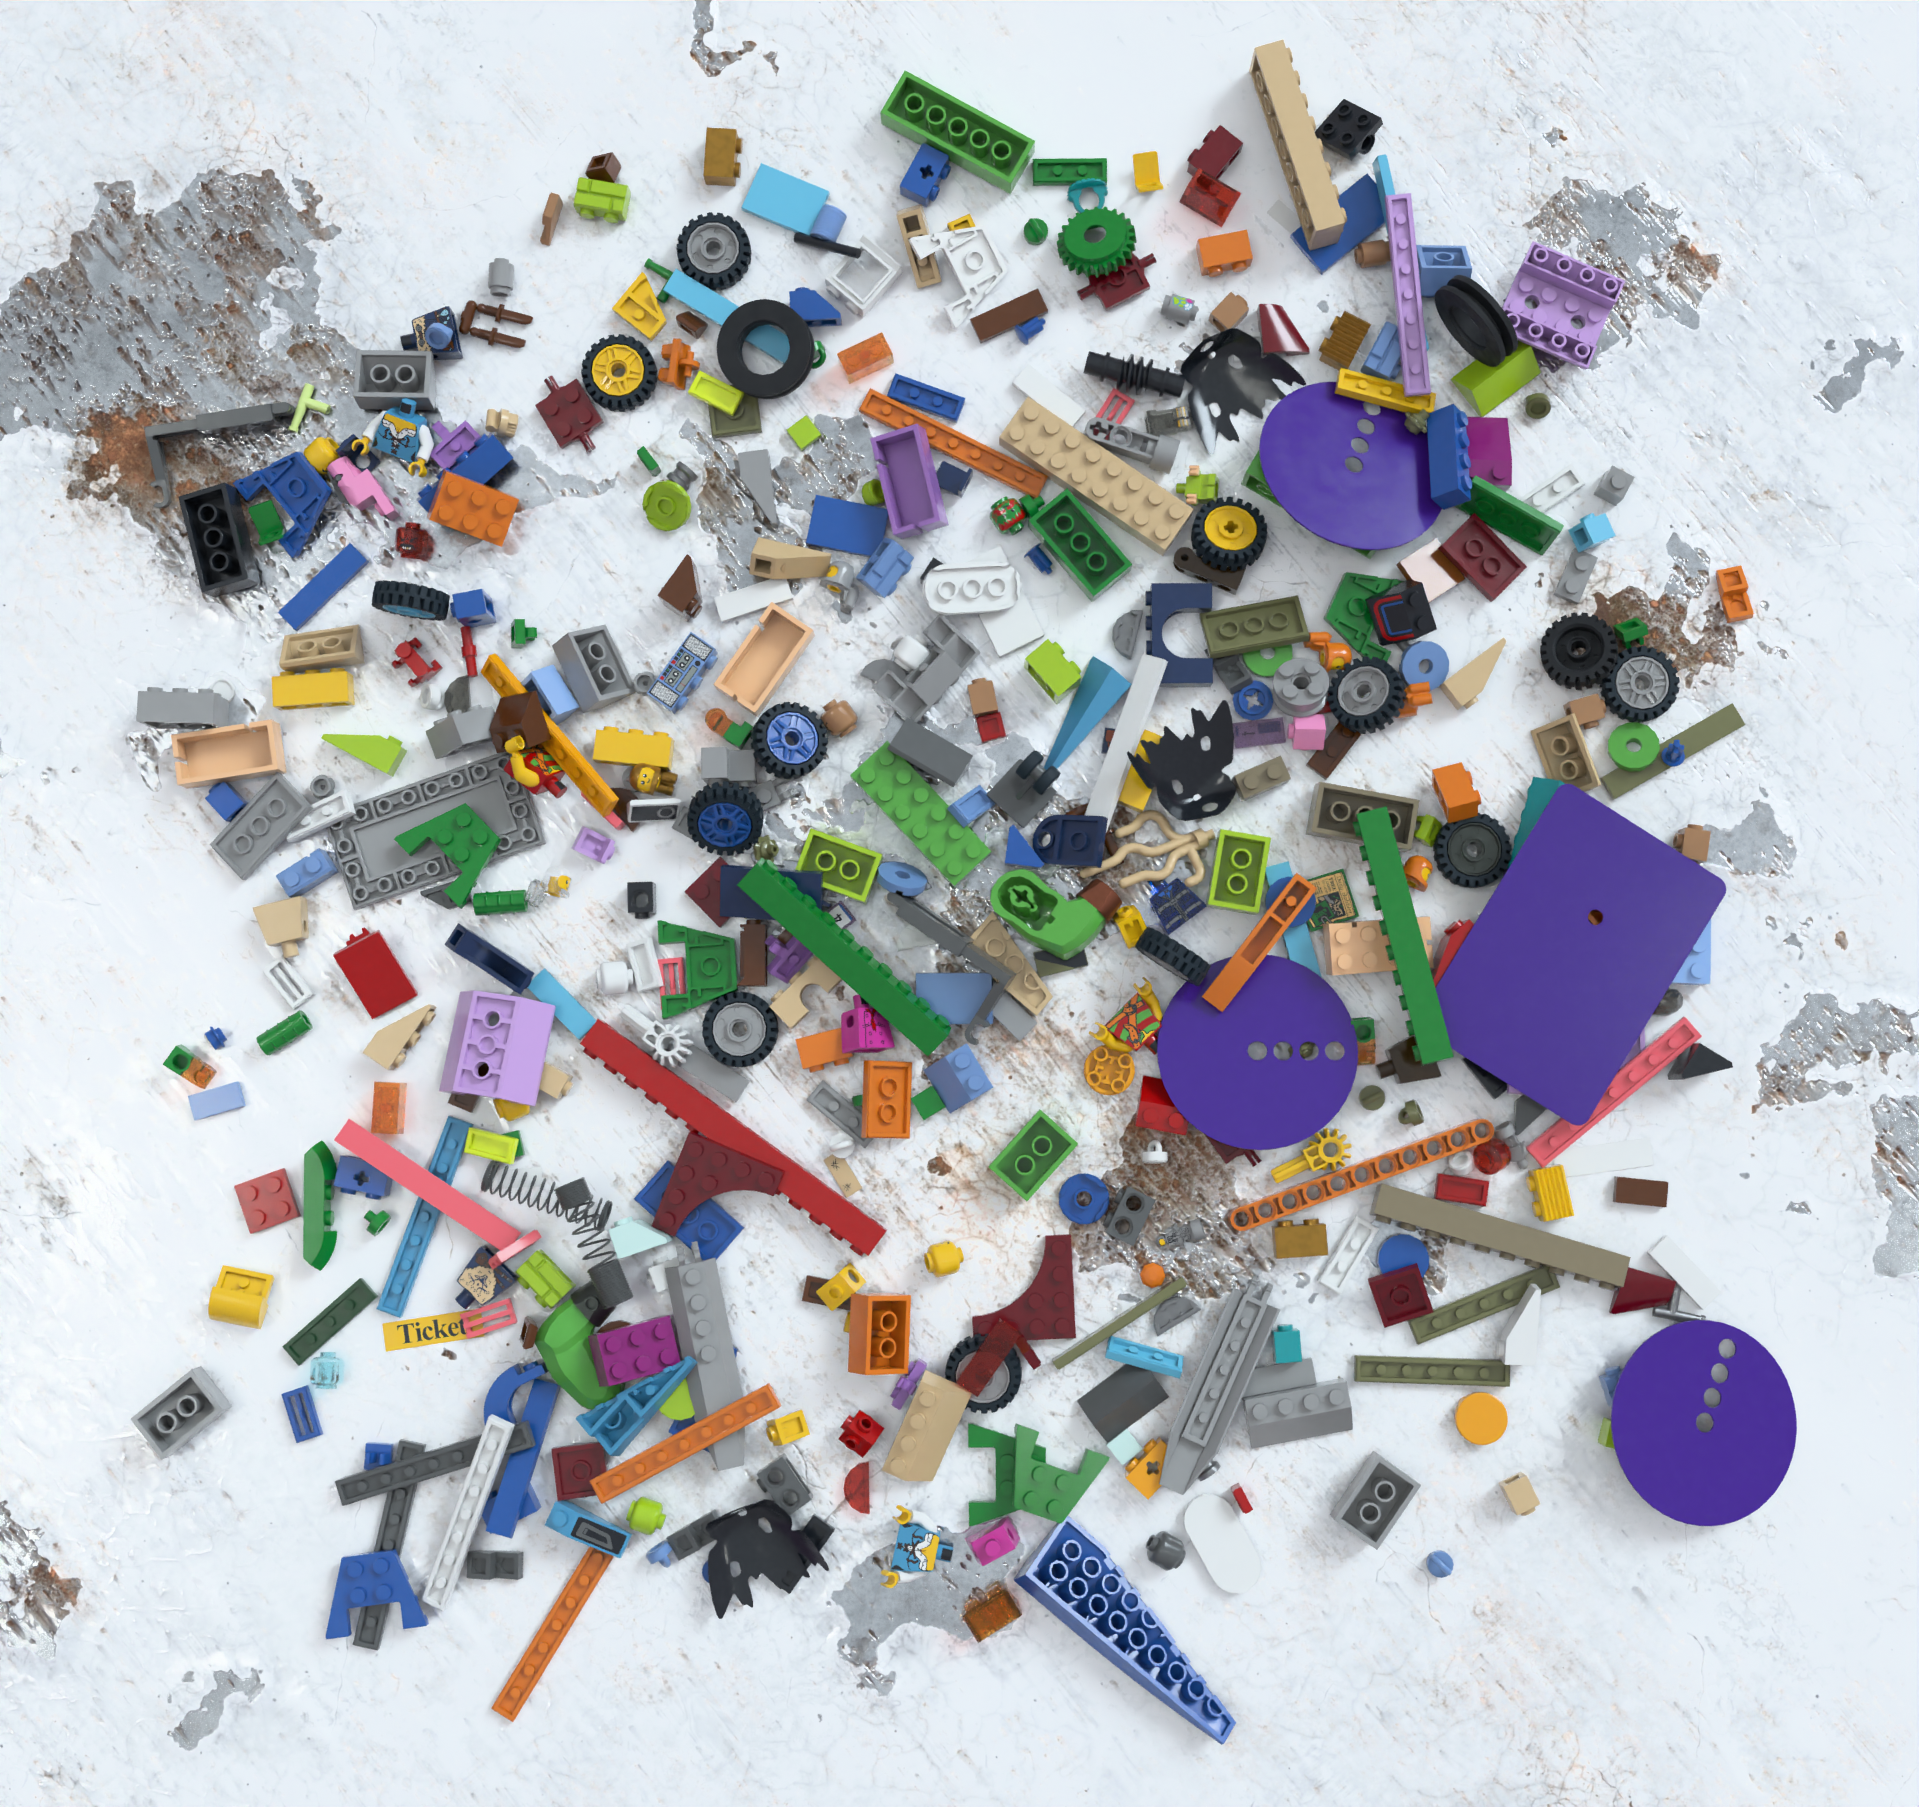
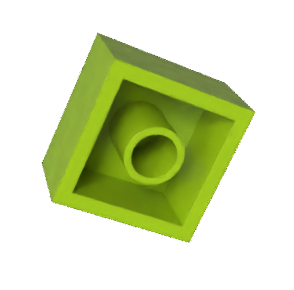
M1047 639L1025 658L1024 668L1050 698L1058 704L1080 685L1081 670L1074 661L1068 662L1063 656L1065 652L1056 641L1051 643Z

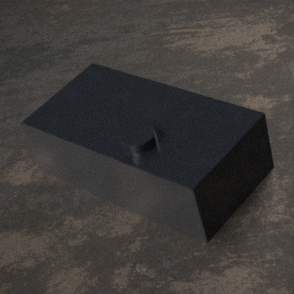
M224 482L179 496L201 592L215 598L261 584L238 489Z

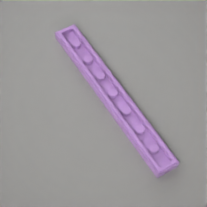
M1411 193L1386 195L1384 199L1404 397L1430 395L1431 387Z

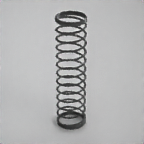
M492 1160L489 1163L482 1179L481 1191L486 1192L490 1189L492 1195L499 1189L501 1198L505 1197L508 1193L510 1201H513L518 1196L519 1204H523L527 1199L529 1208L533 1207L537 1202L538 1211H541L546 1206L548 1214H551L556 1208L557 1218L563 1215L565 1211L558 1215V1199L549 1212V1202L556 1184L555 1181L551 1186L545 1203L539 1209L540 1197L546 1183V1178L543 1179L536 1199L530 1205V1196L537 1175L533 1177L527 1195L520 1202L521 1191L527 1177V1172L523 1175L517 1193L511 1199L512 1185L517 1176L518 1168L513 1173L508 1189L501 1195L502 1184L509 1166L505 1167L498 1187L492 1192V1183L498 1170L499 1162ZM600 1198L594 1214H598L603 1198ZM606 1201L597 1227L606 1226L613 1205L612 1201ZM579 1207L574 1209L570 1217L578 1213ZM589 1209L581 1217L587 1216ZM566 1210V1212H565V1218H566V1220L569 1219V1218H568V1210Z

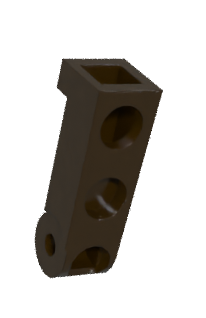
M1188 547L1179 548L1175 552L1173 564L1177 571L1202 582L1212 583V586L1236 595L1246 570H1240L1239 566L1236 571H1230L1229 568L1226 571H1221V565H1217L1216 569L1210 567L1211 561L1205 564L1202 561V557L1198 558L1194 551Z

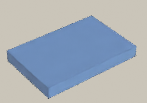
M987 972L916 973V996L924 998L930 1004V1009L937 1015L941 1014L944 1016L949 1024H970L993 987V976ZM993 1010L987 1018L990 1024H993Z

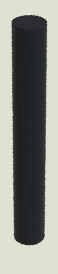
M801 233L794 235L795 243L857 259L861 256V249Z

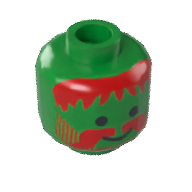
M1006 496L991 506L992 511L989 517L1001 534L1011 533V535H1015L1024 528L1023 523L1027 515L1015 498L1008 499Z

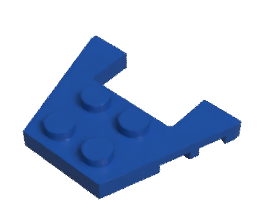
M302 452L292 453L270 464V466L260 471H255L252 475L238 479L233 483L246 501H252L267 487L295 524L278 541L291 558H298L332 492L331 488L308 462Z
M396 1549L346 1555L341 1558L326 1639L348 1637L352 1634L349 1608L399 1602L403 1629L423 1627L429 1624L426 1614L424 1615L418 1603L419 1599L414 1594L408 1581L409 1577Z

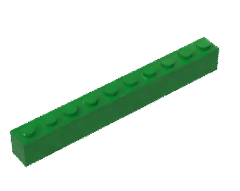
M1387 806L1356 814V821L1352 822L1356 837L1361 836L1363 846L1359 847L1362 861L1368 862L1369 871H1365L1369 886L1374 885L1376 895L1372 896L1375 910L1381 911L1383 919L1379 921L1381 934L1388 937L1389 945L1385 946L1389 961L1394 960L1396 970L1392 971L1395 986H1401L1403 995L1398 997L1402 1011L1407 1010L1409 1020L1405 1021L1408 1035H1413L1416 1045L1412 1046L1415 1061H1420L1421 1066L1453 1059L1451 1044Z
M761 857L737 884L738 887L925 1055L929 1056L948 1037L951 1030L948 1020L941 1014L937 1015L930 1009V1004L924 998H918L913 994L911 987L905 981H899L893 976L892 970L886 964H880L873 958V953L867 947H861L854 940L855 938L847 929L842 930L835 923L836 921L831 914L822 912L816 906L817 904L811 896L802 894L792 879L782 876L772 861Z

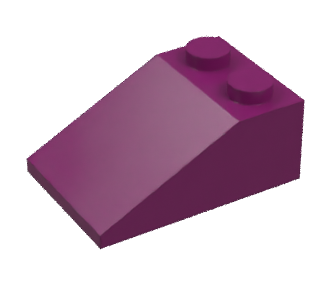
M1467 417L1468 425L1466 429L1470 441L1468 456L1471 461V467L1469 468L1471 481L1476 475L1506 492L1512 486V455L1508 418Z

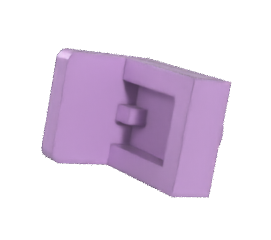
M582 826L571 849L605 864L606 860L611 859L615 851V841Z

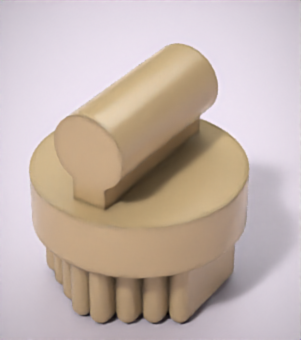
M502 408L499 412L495 409L487 410L486 431H495V436L501 438L504 436L510 438L515 436L518 425L517 414L509 413V410Z

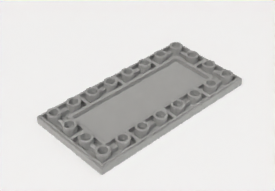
M508 752L497 753L353 804L356 812L355 815L326 827L353 909L359 910L461 874L462 871L433 840H429L411 857L394 838L464 803L501 839L489 863L546 844L528 789L503 770L512 754Z

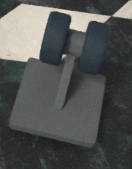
M1036 750L1030 753L1024 761L1019 759L987 793V796L1022 828H1025L1056 795V790L1052 785L1061 774L1054 766H1050L1046 770L1041 765L1044 757Z

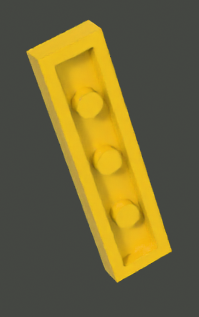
M1340 368L1337 375L1335 394L1402 412L1418 414L1422 409H1425L1428 413L1434 411L1436 393L1431 392L1430 395L1404 397L1403 384L1344 368Z

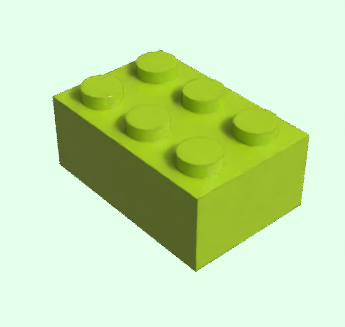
M811 828L795 870L823 872V889L866 904L877 876V870L884 857L875 851Z
M1224 829L1218 831L1205 907L1251 915L1259 913L1271 842L1270 837Z

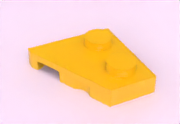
M642 272L612 307V310L652 342L667 324V321L646 275Z

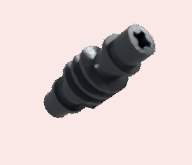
M1091 351L1088 353L1083 373L1100 377V382H1103L1104 379L1116 381V390H1120L1123 384L1126 383L1127 393L1135 386L1136 395H1139L1142 389L1145 388V393L1146 389L1159 393V397H1163V394L1181 397L1186 376L1169 372V367H1166V371L1153 368V359H1150L1147 365L1144 366L1143 356L1135 364L1134 354H1131L1127 361H1124V357L1123 360L1111 357L1110 352H1107L1106 355Z

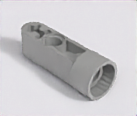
M1099 417L1090 419L1084 430V435L1106 450L1147 463L1149 468L1169 474L1180 444V440L1162 434L1157 437ZM1095 427L1099 428V433L1097 436L1093 435V430ZM1107 431H1111L1108 440H1105ZM1118 434L1123 435L1126 443L1122 445L1117 444L1113 437ZM1143 442L1147 443L1145 452L1140 451Z

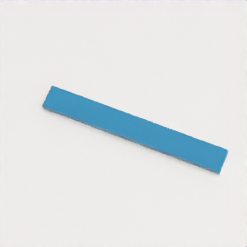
M448 1116L428 1169L430 1173L450 1186L464 1152L469 1127L474 1126L472 1123L453 1116ZM419 1196L376 1308L399 1318L404 1314L441 1214L440 1210Z

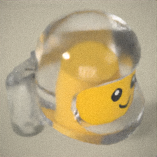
M560 865L548 867L544 872L541 883L537 879L529 883L525 901L529 902L530 906L539 907L547 895L569 899L570 893L568 888L572 881L571 872Z

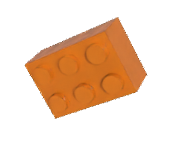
M444 469L427 518L502 547L519 499Z
M897 1293L851 1294L848 1372L862 1375L908 1374L911 1295Z

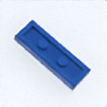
M897 373L894 375L887 397L901 404L954 423L958 422L965 403L964 397Z

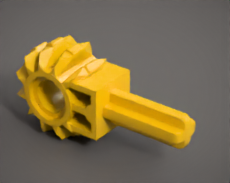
M1328 1128L1323 1129L1324 1137L1318 1132L1315 1133L1314 1136L1318 1140L1317 1143L1309 1141V1146L1301 1149L1302 1155L1271 1170L1274 1181L1280 1183L1307 1169L1314 1172L1321 1168V1170L1325 1171L1328 1163L1330 1164L1331 1171H1336L1337 1169L1335 1162L1344 1167L1346 1164L1341 1159L1342 1156L1351 1158V1154L1344 1153V1149H1350L1352 1145L1350 1143L1342 1144L1347 1139V1135L1343 1134L1337 1139L1339 1130L1334 1129L1330 1137ZM1332 1142L1336 1147V1152L1331 1157H1327L1323 1152L1324 1145Z

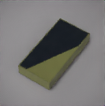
M1085 949L1068 960H1063L1045 950L1033 953L1039 977L1088 966Z

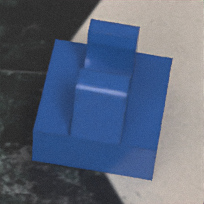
M367 1442L364 1469L369 1470L391 1463L394 1444Z

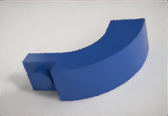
M537 1360L523 1366L524 1372H522L517 1363L504 1371L494 1381L484 1404L485 1425L488 1417L492 1414L512 1424L517 1423L512 1410L514 1394L522 1384L548 1372L545 1362L538 1364Z

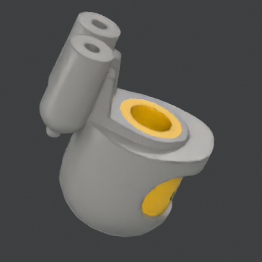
M834 561L829 565L827 575L821 579L820 585L839 594L840 610L849 613L850 610H853L860 594L857 586L851 588L855 577L854 569L849 563Z

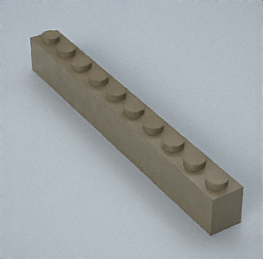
M1382 1183L1376 1187L1369 1213L1376 1216L1375 1221L1390 1225L1391 1221L1401 1224V1229L1415 1232L1416 1228L1424 1230L1425 1236L1440 1239V1236L1450 1238L1449 1243L1465 1247V1243L1474 1245V1250L1481 1253L1490 1254L1491 1250L1500 1253L1499 1258L1514 1261L1515 1258L1525 1260L1524 1265L1539 1269L1540 1265L1550 1267L1549 1273L1564 1276L1565 1273L1572 1274L1576 1281L1589 1284L1590 1280L1599 1282L1598 1287L1614 1291V1288L1624 1287L1631 1258Z

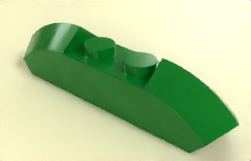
M322 1140L304 1154L303 1258L319 1271L330 1260L337 1240V1231L330 1230L334 1224V1211L331 1210V1200L334 1199L335 1195L334 1185H331V1180H335L337 1167L331 1151Z

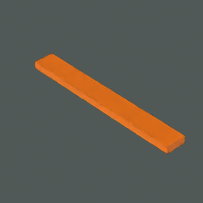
M871 388L859 408L860 413L894 430L914 424L920 425L926 429L930 448L1025 495L1028 494L1033 499L1040 495L1048 479L1047 475Z
M770 1383L598 1475L589 1482L599 1501L603 1504L771 1413L782 1405Z
M593 1547L588 1548L491 1709L514 1722L614 1556Z

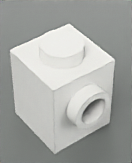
M666 1255L654 1260V1266L648 1268L650 1272L647 1274L648 1282L652 1289L656 1288L657 1293L668 1289L665 1268L679 1266L678 1257L669 1260Z

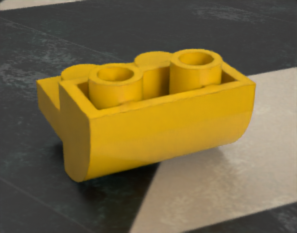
M223 1265L216 1287H212L210 1294L209 1318L261 1330L269 1306L267 1300L274 1282V1276Z

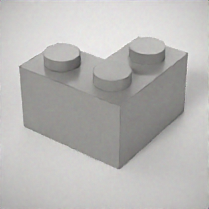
M476 705L467 709L465 713H462L461 710H456L448 713L446 718L434 721V726L425 732L435 758L440 759L456 755L468 747L492 741L489 729L495 715L493 707L482 708L481 705Z
M727 747L701 748V778L707 785H711V788L715 782H718L721 787L723 781H727L729 784L738 783L739 788H743V786L750 788L751 784L757 783V758L755 759L753 755L755 750L729 751Z

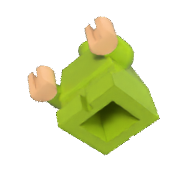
M1190 465L1186 483H1177L1176 493H1184L1186 503L1192 506H1197L1198 503L1208 504L1211 500L1216 503L1219 491L1217 475L1201 474L1198 465Z

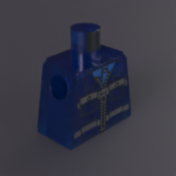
M1178 878L1169 884L1165 879L1147 881L1156 893L1147 901L1164 934L1167 936L1207 907Z

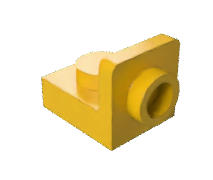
M1134 905L1123 906L1112 917L1127 948L1134 947L1147 928L1139 910Z
M802 1410L766 1421L768 1426L766 1428L767 1437L770 1442H773L774 1446L784 1445L810 1435Z

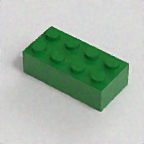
M1068 488L1028 520V528L1091 602H1094L1131 571L1132 563Z

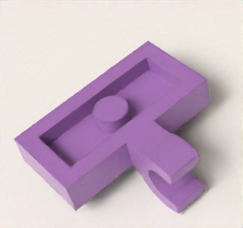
M438 420L432 428L443 441L432 450L430 456L442 469L446 467L451 469L457 463L455 461L457 456L465 450L469 453L475 447L474 442L480 435L466 420L451 433Z
M770 935L765 941V944L770 946L769 951L777 955L766 969L770 974L787 984L813 955L794 936L786 945L773 935Z
M918 1358L916 1363L913 1361L909 1363L908 1374H904L907 1378L901 1376L890 1395L893 1398L891 1405L898 1410H901L909 1395H913L918 1387L916 1383L927 1367V1363L922 1359Z

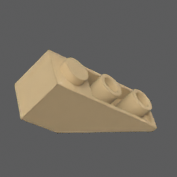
M758 537L751 553L749 574L769 579L826 577L832 554Z
M428 1004L377 1031L363 1053L387 1070H394L395 1067L398 1069L406 1060L407 1056L404 1054L410 1046L414 1047L421 1038L419 1033L424 1025L428 1026L435 1018L436 1014L434 1011L437 1007Z

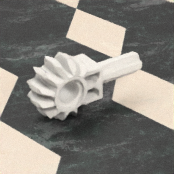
M627 1005L622 1009L621 1017L644 1034L642 1040L650 1045V1051L655 1052L653 1055L654 1060H660V1064L665 1067L668 1064L671 1067H677L678 1061L686 1063L684 1055L692 1054V1051L688 1050L687 1047L694 1044L692 1040L687 1039L690 1035L688 1031H682V1026L675 1025L673 1028L671 1024L664 1025L657 1020L652 1022L631 1005ZM671 1040H675L674 1049L668 1052V1043Z

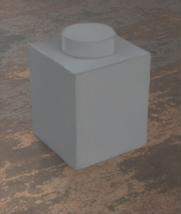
M1612 465L1604 473L1593 495L1616 506L1624 499L1635 477Z

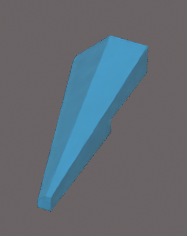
M1094 656L1089 662L1044 768L1046 770L1050 766L1058 769L1132 685L1114 668Z
M687 1356L679 1363L668 1366L657 1375L646 1378L617 1394L613 1399L595 1406L591 1411L578 1415L575 1419L589 1436L595 1437L610 1456H620L698 1362L691 1356Z

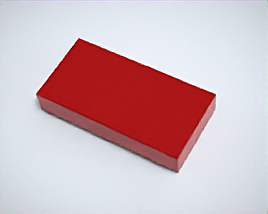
M1437 1173L1434 1199L1486 1207L1489 1181Z

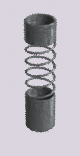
M585 1177L560 1186L554 1189L562 1211L591 1204L567 1220L568 1223L597 1216L573 1231L572 1235L601 1229L596 1234L577 1245L578 1248L607 1241L582 1258V1260H588L612 1254L587 1271L590 1276L589 1278L592 1280V1285H594V1290H596V1295L599 1297V1302H601V1307L605 1310L633 1298L634 1295H632V1290L629 1288L630 1285L627 1283L628 1281L625 1278L624 1271H622L619 1259L606 1262L615 1256L616 1252L608 1251L590 1256L608 1245L611 1240L601 1239L586 1243L602 1233L606 1228L604 1226L580 1231L596 1221L600 1214H592L574 1219L595 1204L593 1201L586 1202L593 1197L589 1187H587Z

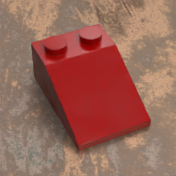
M1470 919L1454 921L1444 930L1446 935L1440 940L1433 959L1434 968H1430L1435 987L1472 929L1474 923Z

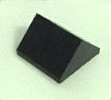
M1695 1043L1678 1056L1667 1076L1668 1080H1683L1733 1068L1731 1061L1701 1043Z

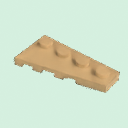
M992 911L972 934L973 944L1016 973L1015 978L1006 991L1037 1016L1053 996Z

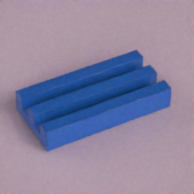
M308 1385L281 1394L296 1443L323 1434ZM300 1393L303 1394L314 1432L311 1430ZM293 1395L306 1434L303 1436L290 1397Z

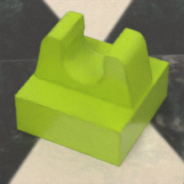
M1428 814L1417 816L1416 821L1421 826L1418 830L1414 831V837L1423 845L1432 848L1443 825L1435 817Z

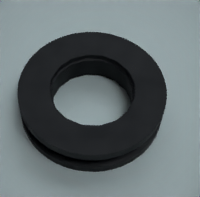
M1456 275L1449 280L1446 286L1441 287L1435 293V305L1444 325L1462 348L1476 360L1487 366L1496 367L1504 361L1505 356H1509L1516 351L1518 339L1510 319L1492 295L1469 277Z
M754 300L738 307L723 323L717 339V358L723 374L736 388L754 398L776 399L790 394L805 381L814 361V339L807 323L792 308L775 300ZM768 324L778 326L784 330L789 339L790 351L788 359L774 373L765 375L753 373L743 361L742 348L744 340L758 326Z

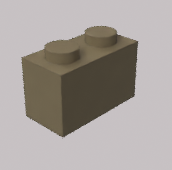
M1278 756L1234 775L1231 780L1236 787L1241 802L1287 783L1291 777L1282 757Z

